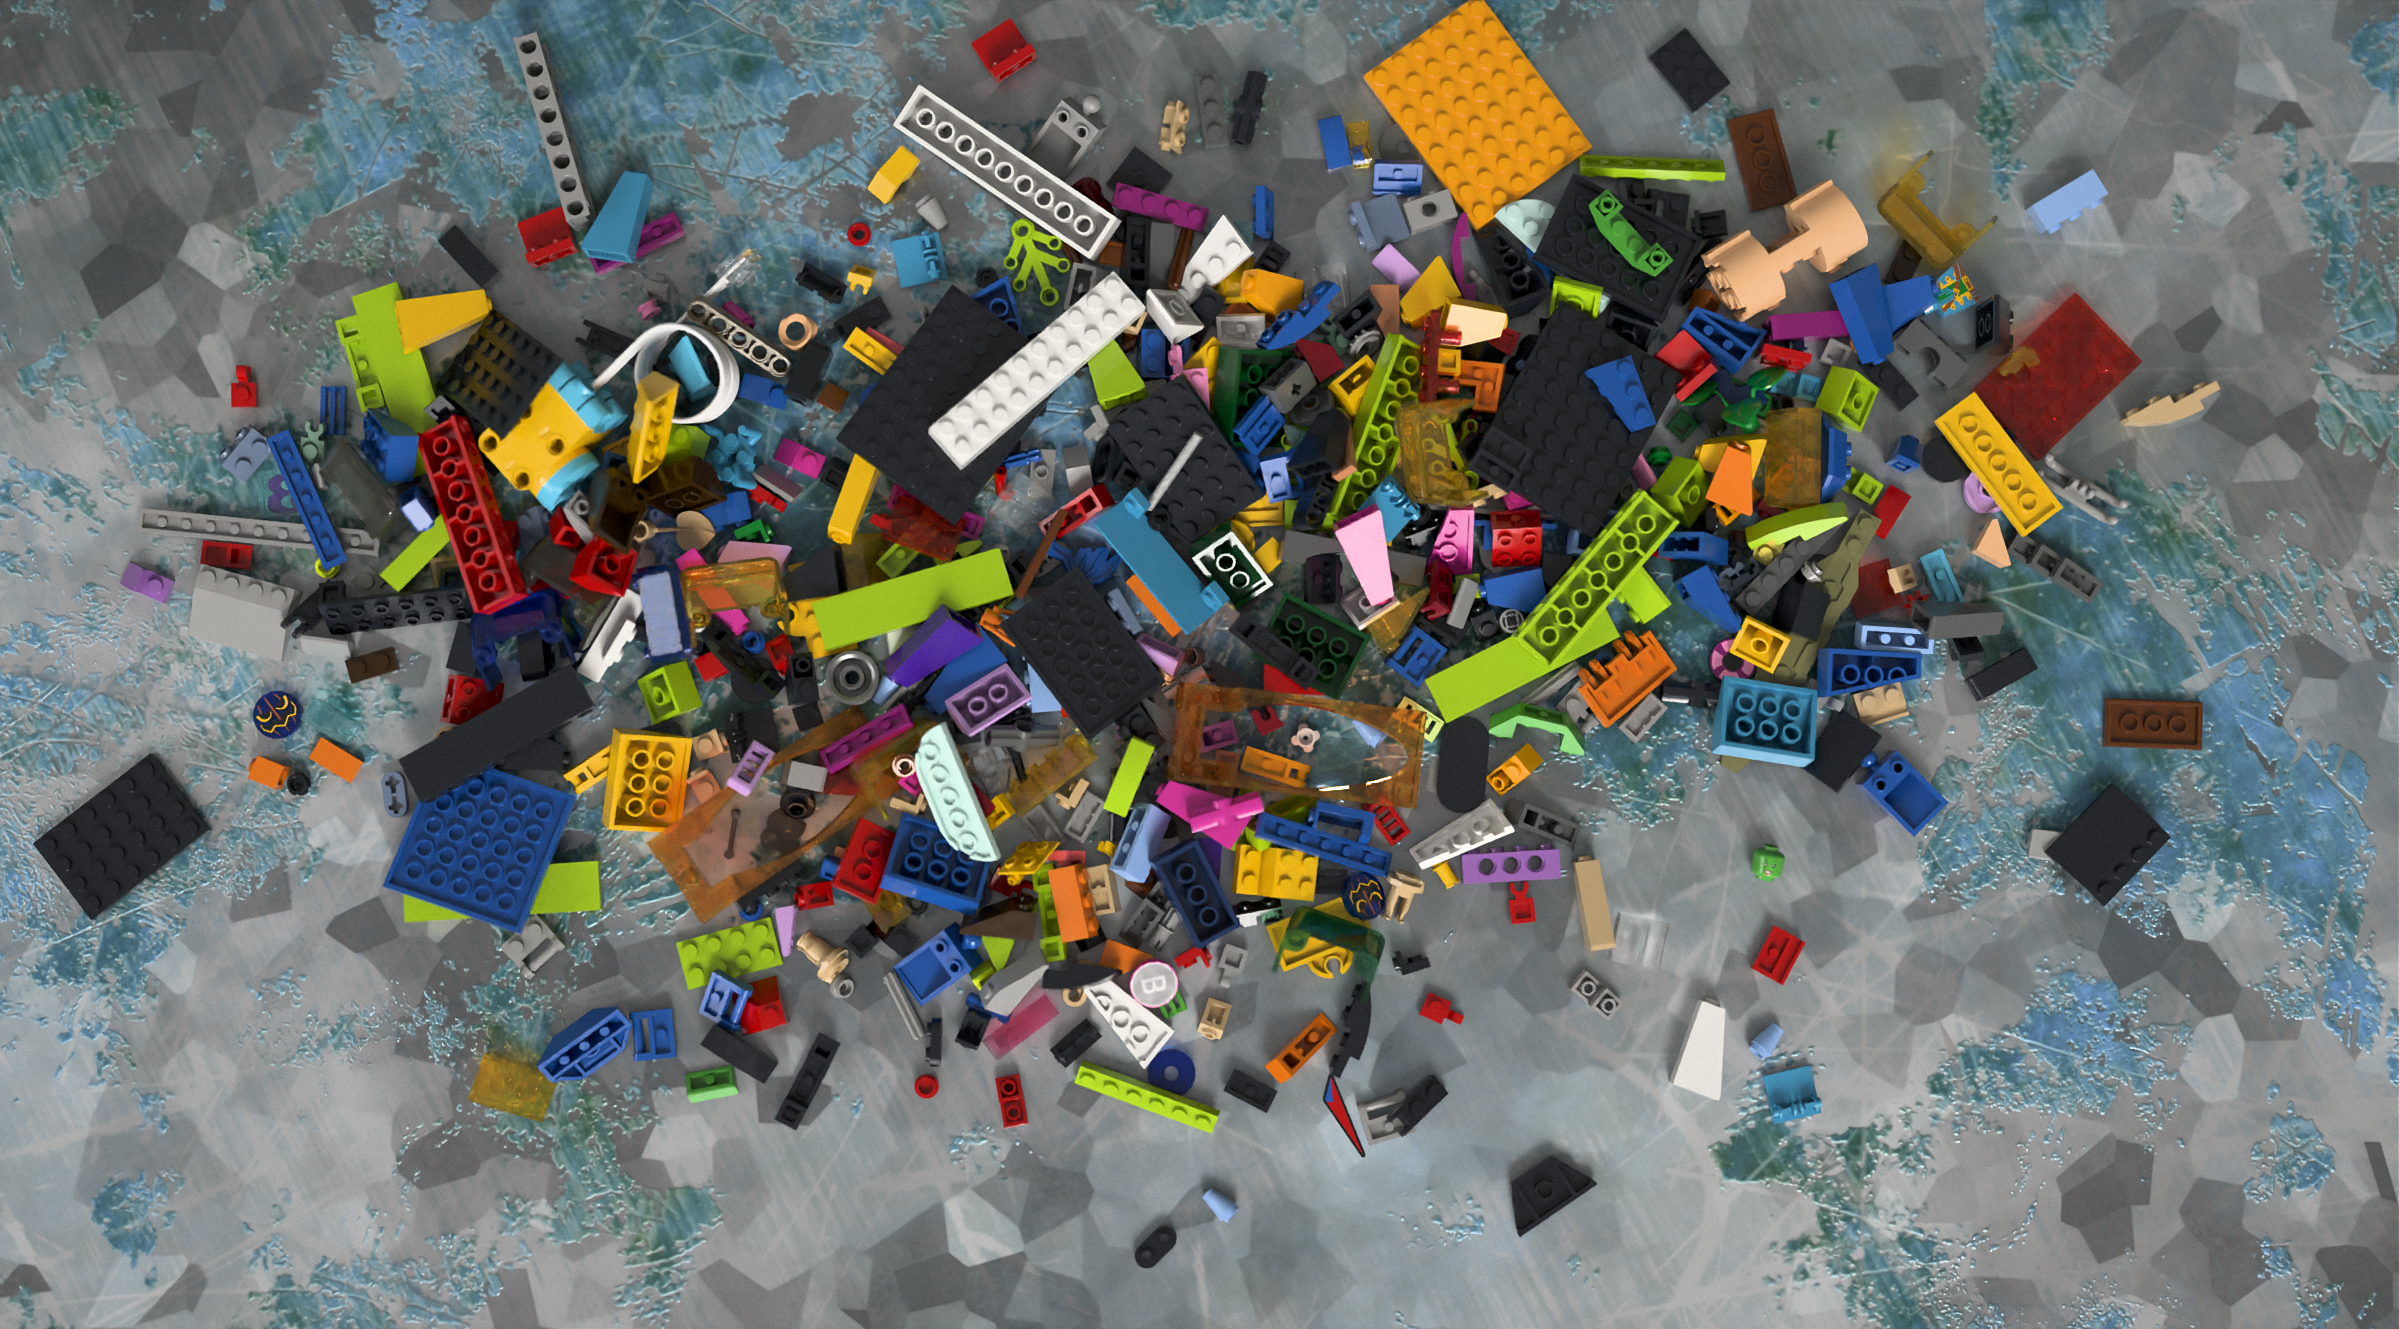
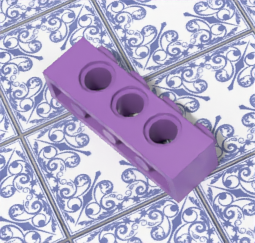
M1553 844L1538 845V850H1529L1528 846H1515L1514 851L1504 852V847L1489 848L1490 853H1480V849H1471L1466 851L1465 854L1460 855L1461 884L1561 878L1559 849H1553ZM1534 855L1540 859V866L1535 870L1531 869L1528 865L1529 858ZM1508 857H1512L1516 861V867L1512 871H1508L1504 867V861ZM1485 858L1489 859L1492 863L1491 870L1486 873L1481 871L1479 866L1481 860Z

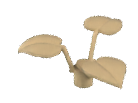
M645 504L631 548L639 553L642 560L634 569L630 581L646 576L655 565V554L652 550L645 548L646 542L644 540L653 538L655 533L677 532L676 541L683 550L689 551L693 547L701 550L715 536V529L711 521L699 512L685 511L677 516V527L656 528L652 521L644 520L649 511V506Z

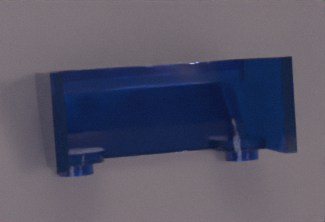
M677 561L635 568L633 574H631L633 589L638 588L648 639V646L643 647L645 661H649L650 667L692 659V646Z
M548 586L528 593L529 596L490 615L475 613L470 621L472 656L488 692L492 691L503 679L496 664L498 651L494 643L538 629L541 638L548 643L564 641L572 662L578 661L587 650L564 596L558 588Z

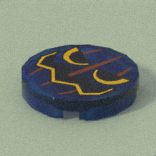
M271 691L263 695L256 702L253 710V721L257 730L264 736L272 739H286L294 735L301 727L303 707L294 695L284 691Z
M1359 872L1350 875L1343 884L1345 885L1344 891H1342L1344 907L1352 917H1357L1361 921L1376 918L1382 913L1385 905V894L1382 885L1370 873Z

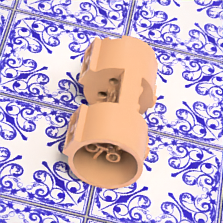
M1831 179L1823 180L1783 205L1790 232L1767 246L1763 247L1751 235L1749 230H1742L1701 255L1704 266L1706 268L1709 267L1710 272L1706 275L1715 294L1725 308L1728 307L1735 312L1732 315L1737 321L1744 322L1762 310L1767 309L1771 311L1781 305L1780 301L1786 298V291L1779 272L1785 273L1795 267L1794 262L1800 259L1802 261L1807 259L1819 272H1829L1831 274L1843 267L1841 263L1848 260V257L1868 245L1867 232L1858 212L1847 196L1833 184Z

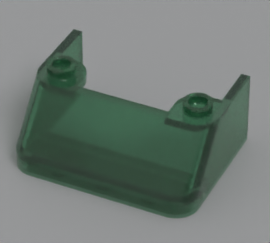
M1307 906L1296 908L1284 933L1272 973L1277 974L1285 949L1299 952L1306 947L1309 937H1313L1356 953L1353 962L1354 970L1358 975L1368 978L1360 1004L1365 1005L1385 947L1384 936L1373 929Z

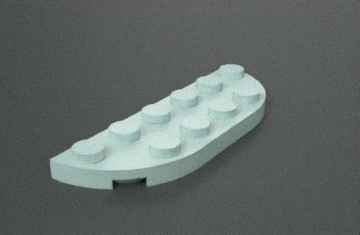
M1519 200L1500 209L1495 214V217L1535 253L1556 207L1540 200ZM1553 270L1558 276L1571 279V278H1569V277H1567V276H1565V275H1563V274H1561V273H1559V272ZM1604 295L1601 298L1599 314L1603 312L1610 301V298Z
M945 722L940 723L921 739L919 751L915 757L917 776L937 825L948 843L954 849H960L970 855L971 859L979 861L998 860L1001 854Z

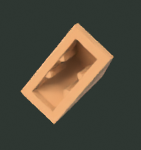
M1994 519L1986 522L1970 552L1998 568L2011 565L1998 520Z

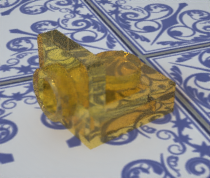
M2022 345L2017 347L1997 370L2003 376L2010 373L2015 374L2024 365L2022 361L2032 368L2039 364L2040 359L2037 358V353L2032 348Z

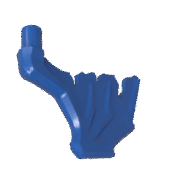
M1056 537L1046 554L1060 561L1066 574L1078 566L1093 587L1114 578L1113 573L1123 560L1116 552L1113 557L1106 561L1109 554L1107 547H1098L1094 552H1091V548H1080L1078 553L1073 556L1072 549L1063 548L1055 542Z

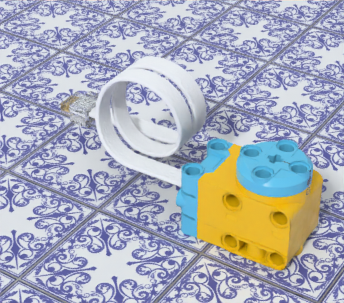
M748 246L738 255L730 254L713 271L720 280L703 296L712 301L726 286L730 287L735 284L736 288L739 289L756 273L753 267L763 256L756 248L751 249ZM696 304L692 307L696 313L705 308L701 304ZM686 312L675 323L659 324L645 331L596 379L581 361H576L570 366L563 361L506 438L502 439L488 428L479 438V447L516 489L529 490L544 508H547L550 513H554L558 506L566 505L577 490L584 493L589 489L594 473L601 469V464L591 451L628 417V414L612 398V392L605 383L638 351L634 367L636 388L643 377L653 372L652 366L656 364L659 354L681 330L688 331L700 338L716 358L720 371V385L715 398L703 411L692 417H682L674 412L673 423L701 424L709 422L724 413L732 404L738 392L740 381L738 365L732 352L722 340L704 328L687 325L691 319Z

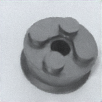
M845 651L838 654L830 661L825 673V682L830 694L838 701L849 705L863 704L872 699L881 679L880 670L876 662L868 655L859 651ZM852 671H856L859 674V681L854 685H850L847 682V675Z

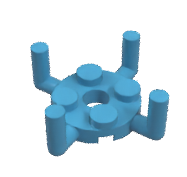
M701 424L699 426L700 430L707 435L715 436L719 441L716 449L712 451L710 456L719 481L732 482L736 487L755 489L757 483L751 475L756 465L753 463L754 455L757 456L754 444L762 437V431L757 428L741 425L738 428L739 434L729 433L726 436L722 428ZM735 453H737V456H736V460H737V461H736V463L734 464V463H733V456L735 455Z

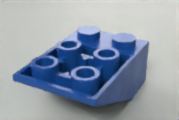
M368 408L367 417L363 419L365 435L360 443L361 453L384 481L413 482L419 440L418 434L411 426L372 408Z
M1705 565L1673 582L1687 606L1729 634L1742 629L1740 626L1742 620L1736 611L1731 610L1728 604L1730 598L1724 589L1720 590L1716 582L1719 579L1713 568L1709 569Z

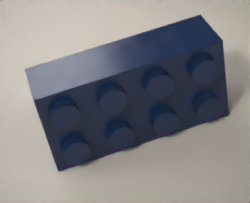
M1190 837L1148 860L1193 947L1199 950L1241 926L1196 839Z

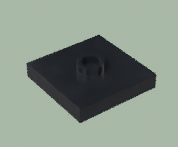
M1135 146L1107 181L1106 186L1114 191L1118 182L1160 194L1173 178V175Z

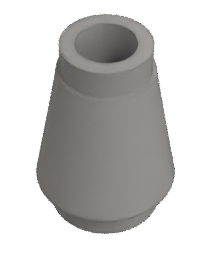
M930 193L915 204L918 209L917 212L937 230L949 222L937 198H933Z

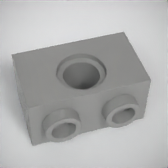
M1436 188L1429 191L1428 196L1419 198V195L1412 196L1405 200L1406 203L1401 208L1410 236L1456 221L1458 217L1449 189L1442 191V188ZM1431 205L1434 207L1435 213L1427 215L1423 212L1422 207Z

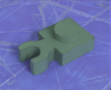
M1329 315L1325 319L1328 326L1323 321L1317 329L1326 336L1322 340L1323 343L1331 345L1340 358L1348 353L1347 350L1350 347L1349 342L1351 340L1344 339L1331 320L1334 317Z
M312 419L306 422L305 429L308 435L304 434L301 436L300 452L304 461L316 464L325 463L328 439L321 438V435L326 431V422L319 424V430L314 429Z

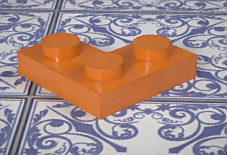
M1461 360L1459 376H1454L1453 384L1476 387L1473 404L1474 411L1496 413L1500 405L1506 366L1499 363Z

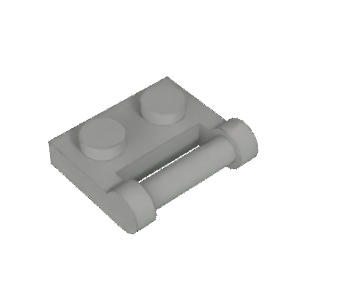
M535 914L526 923L522 934L515 933L500 948L518 966L520 971L528 979H531L536 974L535 971L556 951H561L566 944L539 914ZM549 938L552 943L533 961L527 964L524 959Z
M1403 1089L1396 1090L1395 1094L1366 1103L1363 1101L1356 1103L1369 1146L1400 1137L1398 1132L1404 1125L1398 1117L1389 1122L1386 1119L1390 1114L1388 1113L1369 1119L1367 1112L1396 1103L1400 1104L1406 1098ZM1415 1127L1407 1134L1416 1132Z

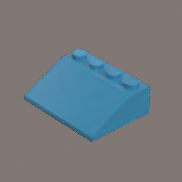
M1724 675L1712 729L1711 753L1806 767L1815 759L1818 690Z

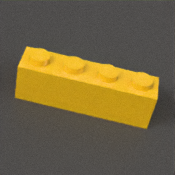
M656 371L643 377L637 386L638 397L634 404L635 414L630 426L632 432L627 445L628 454L626 460L629 463L630 474L635 483H639L665 464L679 383Z

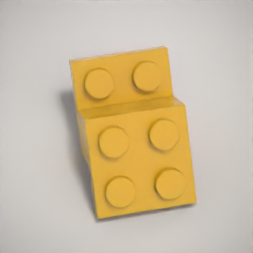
M1236 844L1231 893L1314 901L1318 857L1297 850L1271 847L1260 852L1252 845Z

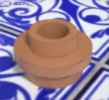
M909 753L897 755L892 762L895 774L901 777L912 775L916 770L915 758ZM903 761H907L908 765L906 767H901L900 763Z

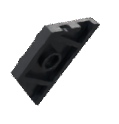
M1551 1155L1510 1182L1518 1236H1523L1597 1185L1596 1181Z

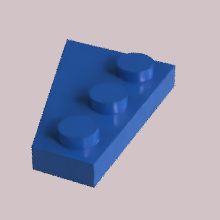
M1631 355L1584 372L1589 379L1591 378L1595 382L1602 396H1606L1613 405L1614 411L1631 433L1656 424Z

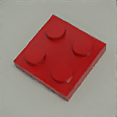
M1765 343L1755 351L1754 361H1759V365L1764 367L1776 365L1788 368V372L1797 373V371H1801L1811 363L1812 354Z

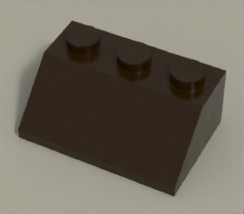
M690 456L687 459L658 468L642 480V487L649 492L646 504L674 519H677V516L682 512H697L727 501V495L713 466L698 456Z

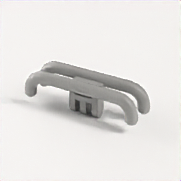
M2052 453L2044 455L2043 460L2048 467L2069 479L2064 488L2045 476L2042 469L2035 470L2049 490L2103 523L2109 525L2118 523L2119 519L2116 515H2109L2086 500L2093 498L2095 495L2116 508H2126L2129 504L2127 499H2120L2055 460Z

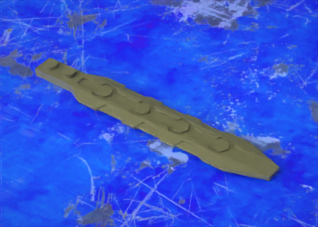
M1859 509L1836 551L1817 562L1823 570L1821 574L1823 579L1820 582L1816 581L1814 584L1806 579L1803 584L1831 595L1818 641L1787 634L1792 638L1773 674L1757 667V673L1753 680L1803 687L1807 680L1806 675L1818 656V649H1824L1831 637L1830 632L1843 609L1849 605L1858 588V563L1882 520ZM1722 755L1720 765L1738 773L1753 759Z

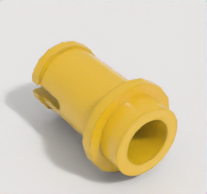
M1448 859L1432 865V871H1436L1445 884L1446 889L1454 886L1453 883L1457 884L1460 881L1449 866Z

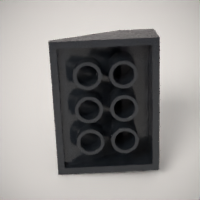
M2110 783L2044 853L2090 902L2104 907L2171 837L2150 815L2113 783Z

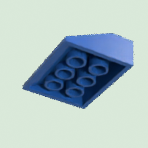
M903 812L879 888L973 916L980 903L991 861L971 859L970 855L960 849H954L941 833L937 822Z

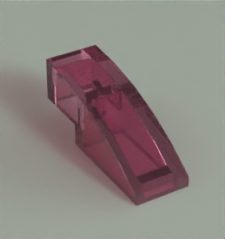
M1044 994L986 1037L982 1042L997 1061L1057 1016L1059 1012Z

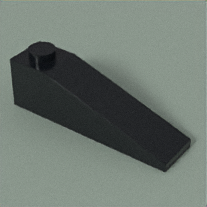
M1494 221L1487 223L1477 231L1474 228L1471 229L1490 283L1493 286L1499 305L1502 306L1508 315V321L1530 313L1551 294L1550 286L1543 271L1538 266H1535L1528 259V256L1512 243V240Z

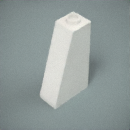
M1706 997L1705 1002L1697 1001L1669 1082L1719 1101L1721 1097L1725 1009L1719 1007L1720 1002Z

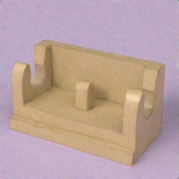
M1110 863L1085 868L1089 875V892L1094 899V916L1122 911L1115 872L1109 869Z

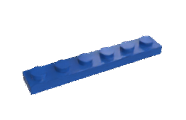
M287 429L267 438L266 441L323 568L329 570L348 561L347 554L292 432Z
M1259 813L1254 833L1256 838L1385 878L1389 873L1393 853L1268 813Z

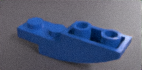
M1326 280L1319 282L1314 286L1313 292L1309 297L1299 303L1296 311L1286 308L1276 317V321L1270 328L1265 329L1261 333L1260 339L1255 344L1257 347L1273 350L1303 338L1317 328L1331 314L1326 306L1341 289L1335 282Z

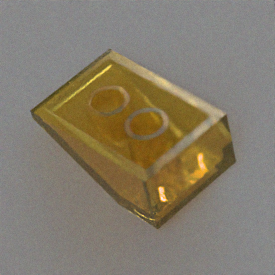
M1428 586L1363 629L1366 634L1371 636L1370 640L1378 653L1385 651L1388 654L1400 646L1398 641L1405 635L1430 592Z
M490 1051L483 1056L468 1100L495 1110L543 1122L558 1082L551 1083L535 1066Z

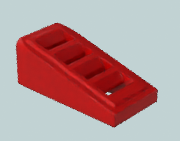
M1377 792L1360 806L1363 811L1376 813L1374 825L1391 847L1411 832L1381 792ZM1382 803L1380 807H1378L1376 810L1372 812L1373 808H1375L1378 804ZM1385 810H1388V813L1386 815H1384L1379 820L1377 819V817L1380 814H1382ZM1394 818V821L1391 824H1389L1385 828L1383 827V825L1386 822ZM1399 825L1401 829L1390 836L1388 833Z

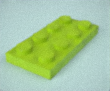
M772 917L676 943L688 990L708 985L712 972L716 969L734 978L784 964Z

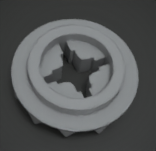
M1372 327L1368 328L1367 331L1363 329L1359 335H1355L1354 340L1349 342L1350 347L1347 351L1350 357L1357 362L1366 354L1372 357L1380 349L1383 335L1378 329L1375 330Z

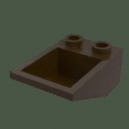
M624 462L619 464L617 468L612 467L595 472L588 490L589 531L623 555L629 554L649 495L647 490L633 482L629 463Z

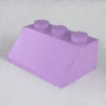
M1007 663L945 700V704L950 717L961 732L971 737L1031 700L1032 696Z

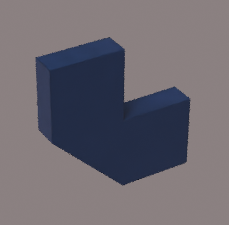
M1726 368L1712 374L1707 379L1717 382L1718 386L1714 390H1717L1729 405L1751 398L1752 387L1746 384L1735 389ZM1758 389L1756 391V398L1761 400L1762 405L1767 404L1768 401L1763 390Z

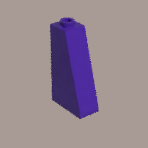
M942 604L884 662L887 677L893 683H899L908 688L980 644L983 638L978 625L945 604Z

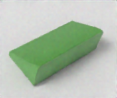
M733 1065L685 1074L687 1097L691 1103L737 1095L739 1093Z

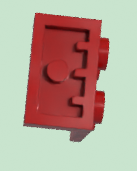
M1007 19L971 43L972 48L996 84L1037 59L1031 43L1028 44L1012 19Z
M562 207L517 223L527 250L525 257L528 264L534 269L579 252L571 228L566 222Z
M1682 329L1653 355L1654 358L1683 375L1682 379L1676 384L1677 388L1675 390V396L1681 402L1717 371V361L1685 329Z
M1539 509L1490 511L1492 567L1540 565L1542 524Z
M449 674L440 721L461 725L501 703L504 684Z

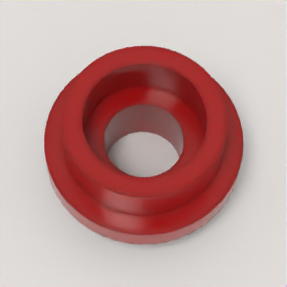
M857 222L848 228L847 238L852 245L862 247L869 243L871 230L866 224ZM858 231H862L864 233V236L861 239H857L855 237V234Z

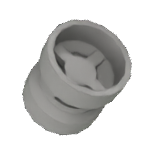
M1508 609L1499 615L1497 621L1503 633L1513 634L1522 624L1524 618L1518 610Z

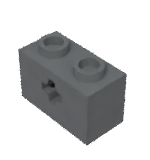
M1289 358L1258 388L1262 396H1268L1270 404H1273L1280 413L1286 414L1293 409L1298 401L1307 396L1317 383L1306 361Z

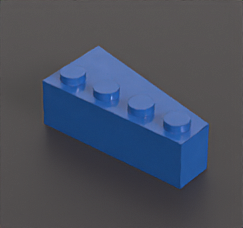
M1833 648L1818 649L1817 698L1921 678L1922 654Z

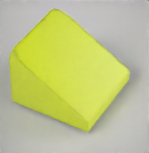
M986 960L971 970L969 975L980 991L981 987L997 971L990 960Z

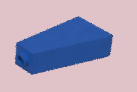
M1873 263L1830 283L1829 287L1861 363L1872 362L1873 365L1887 360L1886 355L1894 351L1878 266L1876 263Z
M978 623L976 625H978L983 641L947 663L924 696L928 701L925 703V706L933 715L938 713L939 716H943L948 712L945 700L1003 664L1009 663Z

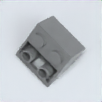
M1074 262L1063 308L1064 313L1106 278L1110 272L1098 267Z

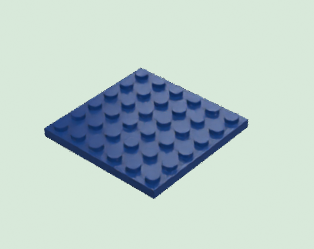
M492 768L429 804L420 803L418 800L383 887L522 934L577 798L574 795Z

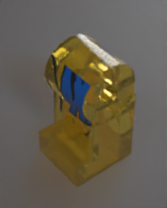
M1369 121L1348 123L1346 130L1353 170L1373 167Z

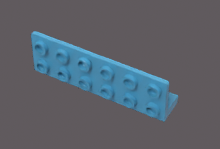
M1135 487L1119 504L1094 522V526L1183 632L1188 635L1220 610L1230 598L1215 580L1205 587L1160 532L1154 531L1149 527L1147 517L1144 514L1152 505Z

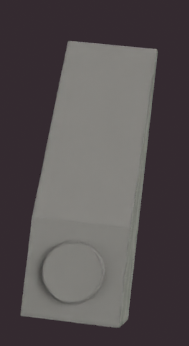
M1039 948L992 975L979 991L984 1009L1008 1017L1049 967L1044 950Z

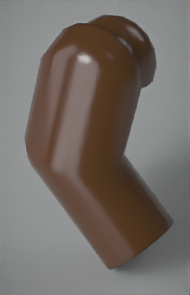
M1123 333L1122 342L1118 345L1124 354L1136 347L1138 335Z

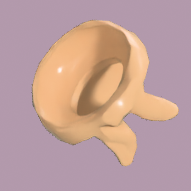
M793 313L780 321L778 336L780 341L789 349L803 352L807 344H811L817 335L818 326L810 317L801 313ZM792 322H800L804 325L805 334L800 340H790L786 334L787 326Z

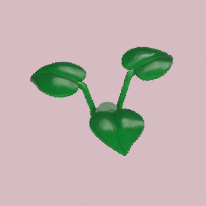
M1772 366L1754 372L1747 380V385L1752 387L1751 398L1744 399L1736 404L1729 405L1717 390H1714L1718 386L1714 380H1706L1682 402L1679 399L1677 402L1689 406L1698 405L1708 400L1711 395L1716 396L1719 394L1726 407L1721 413L1722 418L1729 423L1740 426L1742 433L1750 434L1757 431L1761 426L1756 414L1760 410L1762 402L1756 398V391L1758 389L1766 390L1774 386L1787 373L1788 368Z

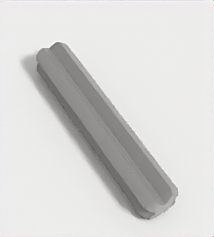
M1572 660L1522 698L1519 703L1537 706L1577 676L1578 671L1581 669L1580 664Z
M889 972L883 976V979L913 1039H919L925 1035V1030L896 972Z

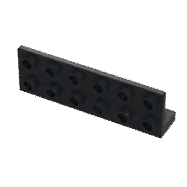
M459 566L441 568L439 588L345 599L346 584L344 580L319 583L317 607L332 635L441 623L476 617Z

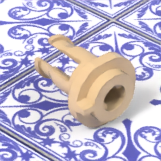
M1397 869L1395 873H1388L1386 878L1392 886L1386 900L1385 911L1382 912L1381 916L1390 921L1400 896L1402 900L1395 919L1398 920L1397 923L1404 924V916L1409 911L1414 894L1423 893L1425 882L1421 881L1419 876L1411 872Z
M808 930L798 940L797 950L804 952L807 958L820 968L817 976L831 984L833 979L840 975L849 962L847 958L848 950L843 946L834 949L824 940L812 934L813 931Z

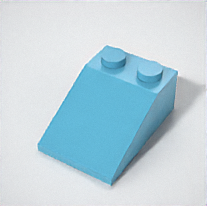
M688 336L683 337L670 353L671 363L668 366L674 377H679L682 383L679 387L684 397L689 398L691 402H696L717 392L718 388L699 347Z

